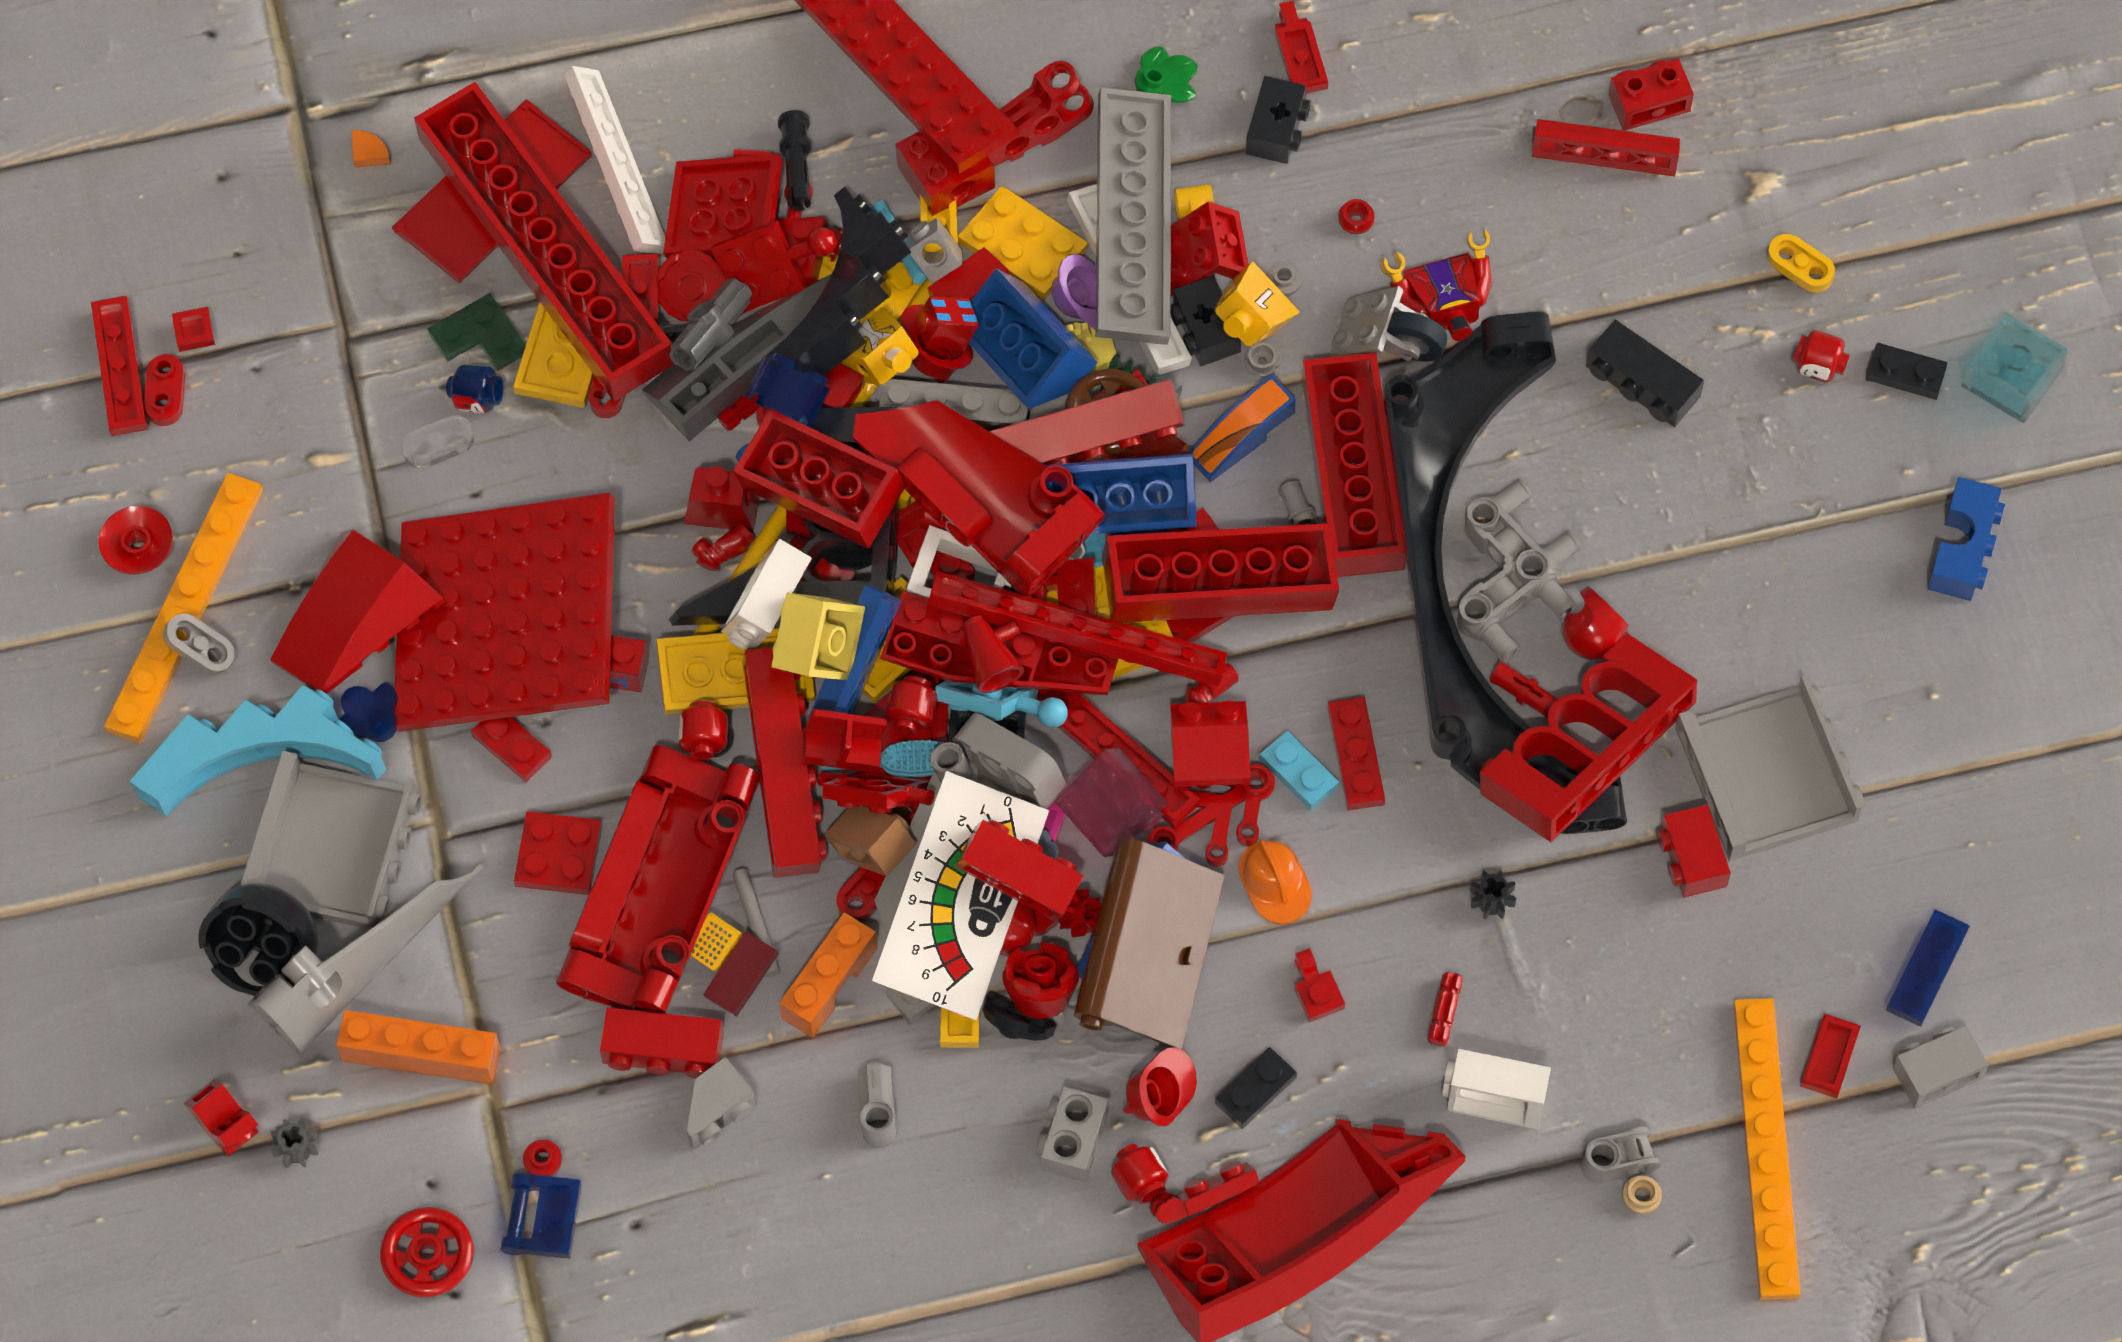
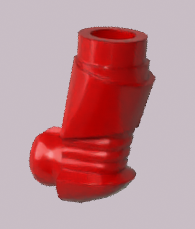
M740 523L714 542L712 546L707 539H700L692 547V554L698 558L696 563L709 571H719L718 566L727 562L728 559H733L747 552L746 549L755 538Z
M1225 663L1219 687L1207 683H1198L1193 688L1188 686L1185 692V703H1210L1211 700L1227 691L1239 681L1236 670L1231 664Z

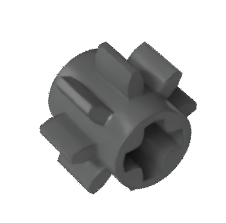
M303 1118L298 1123H289L284 1119V1126L279 1132L271 1131L270 1133L273 1140L279 1143L270 1148L274 1157L283 1155L282 1162L285 1168H288L291 1163H300L302 1167H306L305 1160L309 1158L310 1154L318 1155L316 1146L311 1143L319 1138L315 1129L306 1132L307 1125ZM298 1139H301V1144L296 1143ZM288 1143L293 1144L291 1148L288 1147Z

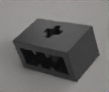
M1264 76L1247 134L1246 155L1288 164L1291 151L1298 152L1302 131L1298 130L1300 121H1307L1311 101L1306 100V85Z
M1214 275L1174 289L1173 304L1170 305L1172 320L1176 326H1182L1186 334L1183 335V342L1190 356H1196L1200 367L1241 352V340L1230 337L1225 332L1224 322L1215 312V307L1222 296V292Z

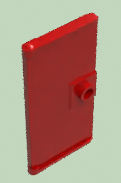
M526 99L504 120L556 190L592 157L591 152L583 144ZM447 176L392 226L395 234L411 244L458 283H461L498 247Z

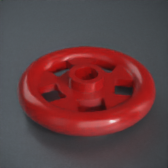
M435 1207L413 1209L399 1216L385 1232L380 1246L381 1267L388 1281L401 1292L419 1298L436 1297L454 1289L467 1275L473 1260V1240L466 1225L451 1212ZM422 1223L439 1224L438 1234H421ZM402 1235L413 1238L408 1245L407 1252L396 1249ZM455 1238L458 1245V1253L447 1255L444 1241ZM430 1248L434 1250V1255L431 1258L423 1259L420 1257L424 1249ZM407 1262H410L413 1268L420 1271L413 1279L408 1278L401 1271ZM442 1264L445 1265L449 1272L442 1278L433 1281L429 1272L437 1270Z

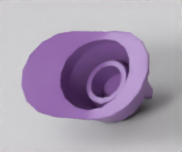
M1076 254L1067 256L1060 263L1058 277L1052 282V297L1055 305L1066 316L1083 320L1085 323H1088L1089 327L1095 329L1096 267L1083 256Z

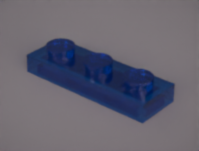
M1936 909L1934 910L1888 1003L1886 1011L1917 1026H1922L1968 933L1970 925Z

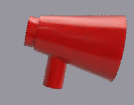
M981 615L969 618L962 624L979 693L987 694L1001 690L1017 681L1023 675V666L1004 644L1005 641L1021 634L1014 620L995 630L992 629L987 621H984Z

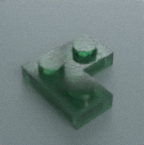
M490 293L427 328L429 336L447 362L479 344L495 369L499 371L523 357L526 344Z

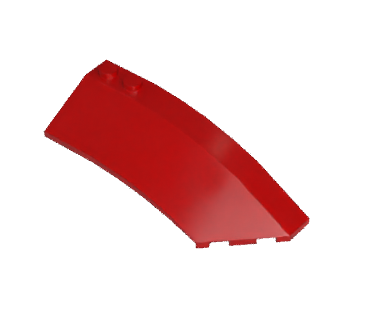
M1335 1119L1336 1125L1297 1156L1258 1182V1185L1243 1191L1197 1217L1137 1243L1138 1251L1180 1324L1196 1342H1213L1295 1302L1367 1254L1399 1228L1465 1162V1155L1444 1133L1428 1131L1425 1137L1405 1134V1128L1374 1124L1372 1129L1352 1127L1351 1121Z

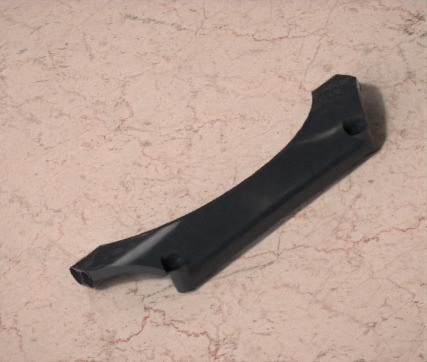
M1525 312L1488 317L1481 322V326H1478L1468 338L1462 340L1437 362L1413 377L1407 375L1394 376L1388 380L1385 387L1384 406L1385 413L1387 414L1431 728V747L1438 757L1450 760V766L1479 790L1480 770L1484 763L1490 758L1495 759L1504 749L1513 753L1514 742L1521 733L1531 727L1522 721L1494 692L1476 667L1460 637L1450 610L1444 583L1442 562L1443 523L1449 496L1457 475L1475 441L1490 421L1518 393L1544 375L1556 362L1550 318L1544 312ZM1397 395H1404L1409 399L1406 401H1398L1393 397ZM1449 732L1455 734L1458 738L1453 741H1446L1440 735ZM1550 755L1532 756L1526 760L1530 766L1563 788L1568 786L1579 775L1578 772ZM1621 777L1616 779L1561 834L1609 831L1625 826L1627 824Z

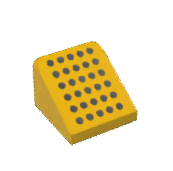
M711 912L704 920L690 956L712 971H718L737 945L742 933Z

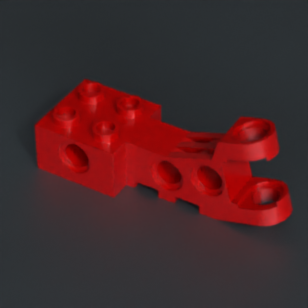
M1055 61L1035 73L1031 86L999 109L1017 127V138L959 174L920 132H917L895 143L897 167L918 199L920 200L921 195L927 204L928 211L934 216L948 209L949 204L955 200L956 206L959 207L994 189L995 166L1009 159L1013 162L1023 157L1025 151L1039 144L1043 147L1057 140L1091 115L1094 109V101L1089 91L1079 84L1080 78L1074 67L1065 61ZM1065 73L1070 76L1067 85L1062 88L1052 87V80L1056 75ZM1078 95L1083 97V104L1079 109L1073 111L1066 109L1068 99Z

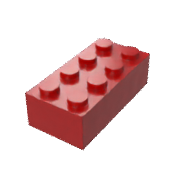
M772 409L767 413L733 470L742 488L868 549L906 487L896 468Z

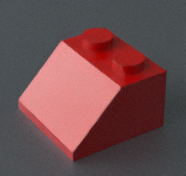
M1227 700L1210 703L1186 702L1183 704H1170L1174 787L1251 784L1246 701Z

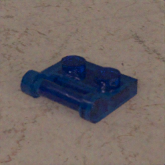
M523 1173L513 1174L511 1188L514 1189L507 1235L502 1238L500 1251L509 1255L529 1254L570 1259L582 1188L581 1180ZM539 1191L532 1239L522 1238L529 1192Z

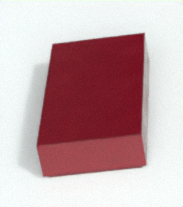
M745 931L703 996L737 1017L779 955V952Z

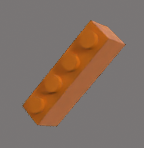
M344 1010L336 1044L342 1062L491 1085L494 1083L501 1052L497 1034L493 1032Z

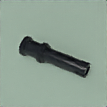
M789 110L782 113L778 118V128L782 132L779 149L786 160L788 207L795 211L805 210L804 202L807 208L811 205L807 155L811 151V140L807 137L810 121L806 113L799 110Z

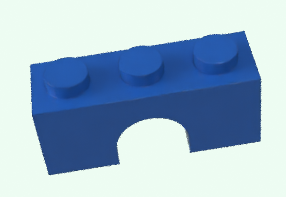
M1958 477L1945 525L1960 529L1967 535L1969 541L1961 545H1953L1941 541L1927 590L1971 601L1975 588L1983 589L1988 568L1982 567L1984 556H1992L1997 537L1990 534L1992 524L2000 525L2005 503L1998 502L2002 488Z

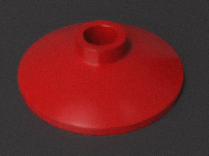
M146 506L126 507L115 512L103 524L98 538L99 550L104 561L112 569L129 575L144 574L154 570L166 560L173 546V532L168 520L157 510ZM135 543H144L143 547L139 549H132V546Z

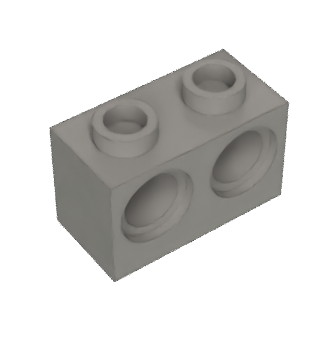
M1063 1087L1060 1099L1053 1097L1047 1120L1052 1121L1049 1134H1041L1036 1155L1041 1156V1168L1043 1171L1087 1182L1109 1112L1107 1098L1068 1087ZM1073 1110H1081L1087 1114V1117L1082 1121L1075 1122L1070 1120L1067 1115ZM1063 1145H1069L1076 1150L1070 1157H1061L1055 1151Z

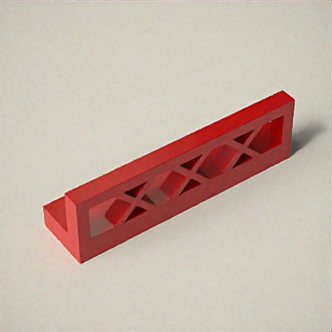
M1537 119L1532 157L1675 177L1680 151V138Z

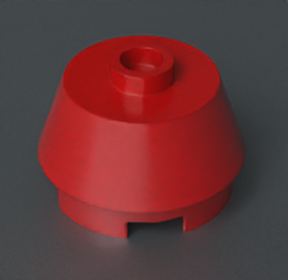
M1040 943V949L1028 950L1022 953L1020 947L1013 951L1007 958L1002 981L1017 1011L1030 1018L1046 1019L1059 1015L1067 1008L1079 982V972L1069 959V952L1066 949L1050 943Z

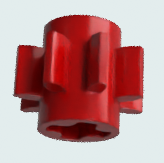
M1088 889L1076 890L1064 915L1058 919L1060 929H1071V936L1073 938L1084 937L1086 933H1094L1101 909L1100 898H1089Z

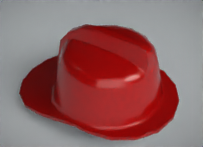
M911 305L904 310L901 316V326L919 351L918 356L912 360L913 365L924 375L934 378L938 383L944 384L957 369H963L970 365L973 359L972 350L969 346L965 350L926 348L921 333L918 332L916 327L917 315L924 305Z
M1166 1048L1159 1052L1145 1068L1134 1073L1126 1084L1127 1103L1123 1107L1124 1113L1134 1114L1140 1120L1151 1121L1157 1126H1168L1192 1100L1197 1085L1196 1070L1186 1052L1179 1048Z

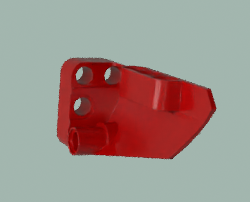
M938 400L899 409L855 415L853 439L871 457L896 468L906 485L905 490L960 544L966 547L971 545L1021 595L1030 597L1073 555L1106 516L1083 491L1073 484V477L1068 469L1059 465L1046 466ZM1057 482L1061 485L1063 491L1060 493L1051 492L1047 489L1045 483Z

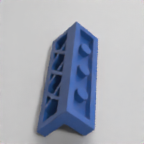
M869 584L865 585L857 605L865 606L854 664L847 680L824 679L811 712L813 709L847 714L854 713L890 630L893 618L900 607L901 599Z

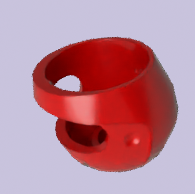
M1587 586L1580 591L1585 603L1583 609L1574 614L1566 613L1562 623V634L1567 647L1574 654L1587 660H1598L1625 635L1629 625L1602 597Z

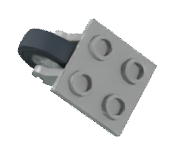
M1396 286L1348 298L1343 308V316L1338 331L1332 341L1333 345L1329 357L1386 351L1407 361H1434L1442 356L1448 336L1444 328L1427 315L1415 312L1400 303L1403 289Z

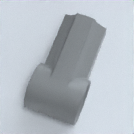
M881 1063L867 1064L865 1067L858 1069L859 1118L862 1133L868 1144L874 1147H884L892 1143L897 1135L891 1066H885ZM877 1119L887 1121V1124L881 1128L869 1126L871 1122Z

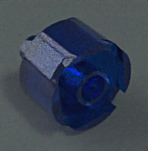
M771 353L769 358L763 356L744 397L751 400L756 395L758 399L755 404L767 410L772 409L797 422L801 418L805 419L803 424L811 428L830 391V388L826 386L829 379L810 369L804 370L803 373L793 369L795 362L778 353Z

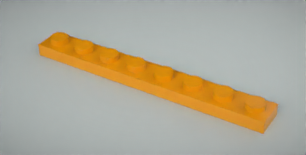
M227 472L104 725L107 733L141 744L183 658L166 645L163 638L164 627L169 620L178 614H190L201 620L263 492L260 483ZM176 630L177 638L186 641V633L182 630Z
M1738 999L1734 1001L1733 1007L1759 1301L1795 1300L1800 1297L1774 999Z

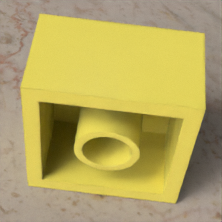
M786 593L785 602L780 613L781 622L778 637L773 646L771 667L809 677L847 680L855 660L865 606L827 597Z

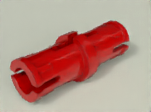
M1503 661L1496 667L1490 677L1492 684H1496L1516 697V703L1521 706L1526 704L1546 718H1548L1550 707L1558 700L1557 697L1540 687L1538 680L1533 677L1530 679L1526 678Z

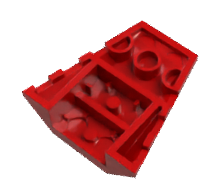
M355 530L341 532L308 593L288 624L270 660L273 664L312 690L316 691L319 689L327 694L363 666L361 661L374 651L378 654L390 645L388 640L405 627L409 631L420 622L419 616L432 606L436 610L446 601L399 558Z

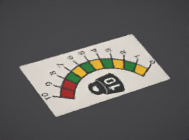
M946 771L872 981L977 1020L1018 901L955 867V864L974 827L982 820L986 822L989 820L997 821L1009 829L1008 834L1020 841L1025 838L1038 844L1049 810Z

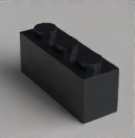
M1616 319L1588 351L1586 367L1589 368L1594 377L1614 385L1626 399L1632 402L1637 401L1646 407L1649 413L1660 422H1667L1676 427L1701 397L1704 384L1702 378Z

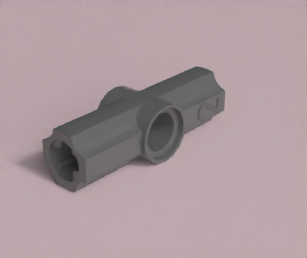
M736 278L726 279L709 300L700 303L687 315V319L690 322L689 325L670 346L671 352L669 357L675 365L682 367L685 371L695 370L712 348L724 344L734 334L732 324L751 303L750 296L752 292L747 284L739 282Z

